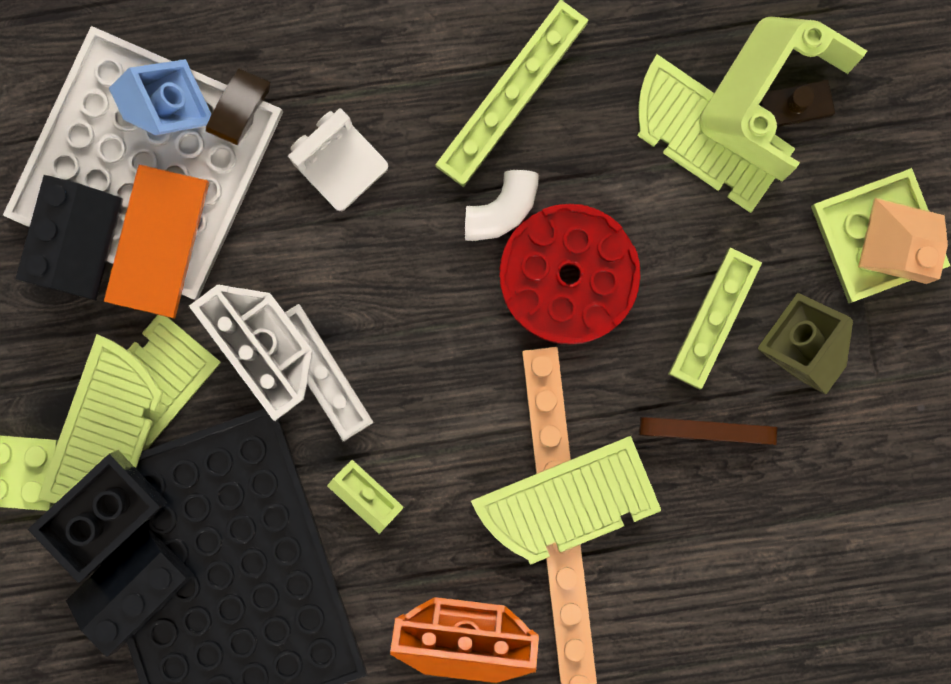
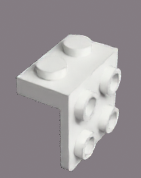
M339 108L335 113L332 111L326 113L317 122L316 126L318 129L309 137L306 135L300 137L291 146L290 150L292 152L288 157L293 165L337 211H344L388 170V163L355 129L350 117Z

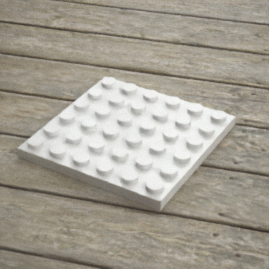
M91 26L3 216L30 227L43 175L80 183L121 197L124 200L107 262L113 264L139 164L207 180L209 187L182 290V295L196 301L203 290L283 114V110L262 101L254 113L253 124L238 145L205 132L206 126L154 135L123 120L109 87L130 67L171 62V60ZM191 70L212 114L227 85Z

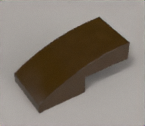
M238 69L219 99L206 125L205 132L238 145L253 124L254 113L269 93L271 82Z

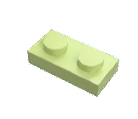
M353 460L327 485L379 534L404 508Z

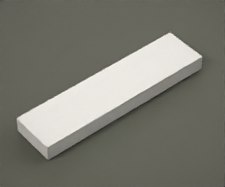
M298 304L285 313L313 350L307 384L342 440L346 441L374 422L301 305Z

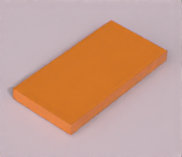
M138 165L104 302L176 318L209 187L207 180Z

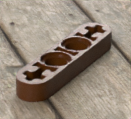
M640 417L639 435L777 445L778 427Z

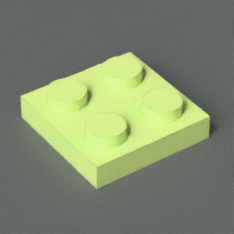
M0 435V507L48 511L54 505V503L39 499L38 496L58 440Z

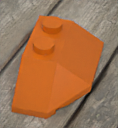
M434 597L415 607L407 614H402L395 618L390 655L425 675L499 683L536 672L539 635L535 631L530 630L505 605Z

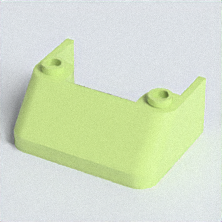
M766 17L756 25L700 117V127L709 138L783 182L797 168L800 162L769 144L776 133L777 122L773 114L759 104L793 49L808 57L819 56L848 74L865 56L867 50L819 21Z

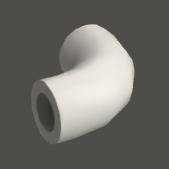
M527 170L504 172L503 187L495 201L488 205L466 207L465 240L478 241L498 238L519 226L533 207L538 188V173Z

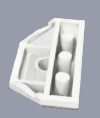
M216 285L189 305L273 421L279 419L304 400L313 350L270 293Z

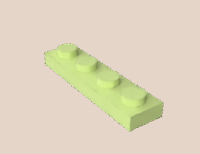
M731 247L727 250L668 375L699 390L703 388L762 262Z

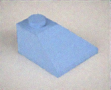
M186 59L130 67L109 87L123 120L154 135L206 126L212 115Z

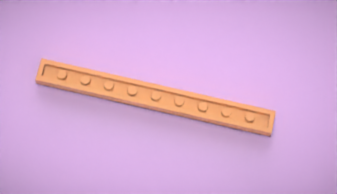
M557 347L522 351L536 474L571 460ZM555 542L546 546L550 557L546 558L560 684H597L581 544L559 552Z

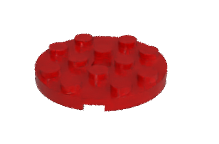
M579 204L550 206L523 221L507 241L501 258L499 276L504 301L517 322L527 331L543 340L567 345L582 344L596 340L619 325L631 310L640 285L638 254L635 246H633L629 237L622 229L623 227L604 212ZM566 265L575 266L579 271L578 281L573 284H566L560 278V269Z

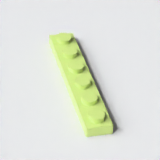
M560 0L435 164L436 167L464 187L585 28L588 19Z

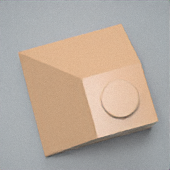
M875 198L858 267L924 284L939 280L948 247L945 215Z

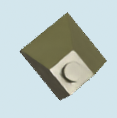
M797 293L757 349L801 382L827 394L847 367L853 320L847 315Z

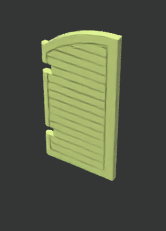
M657 54L646 73L640 91L638 104L640 132L637 136L655 147L660 139L669 144L663 151V154L717 191L722 188L724 183L733 188L727 197L751 213L775 177L703 133L700 127V117L714 93ZM776 135L773 136L769 143L789 156L795 150L793 146Z
M157 315L142 332L150 341L143 348L137 342H134L127 350L144 365L158 388L164 391L157 411L146 408L142 417L153 421L142 451L147 450L221 363V361L171 319L161 315Z
M96 334L38 496L39 499L54 504L109 453L119 450L135 468L137 467L153 422L142 417L146 408L157 411L164 392L158 388L153 377L134 355L124 347L101 335Z
M631 436L471 500L477 515L491 534L505 547L528 559L530 565L550 557L546 548L550 544L556 542L559 552H563L624 527L620 516L630 512L634 522L661 512L660 505Z

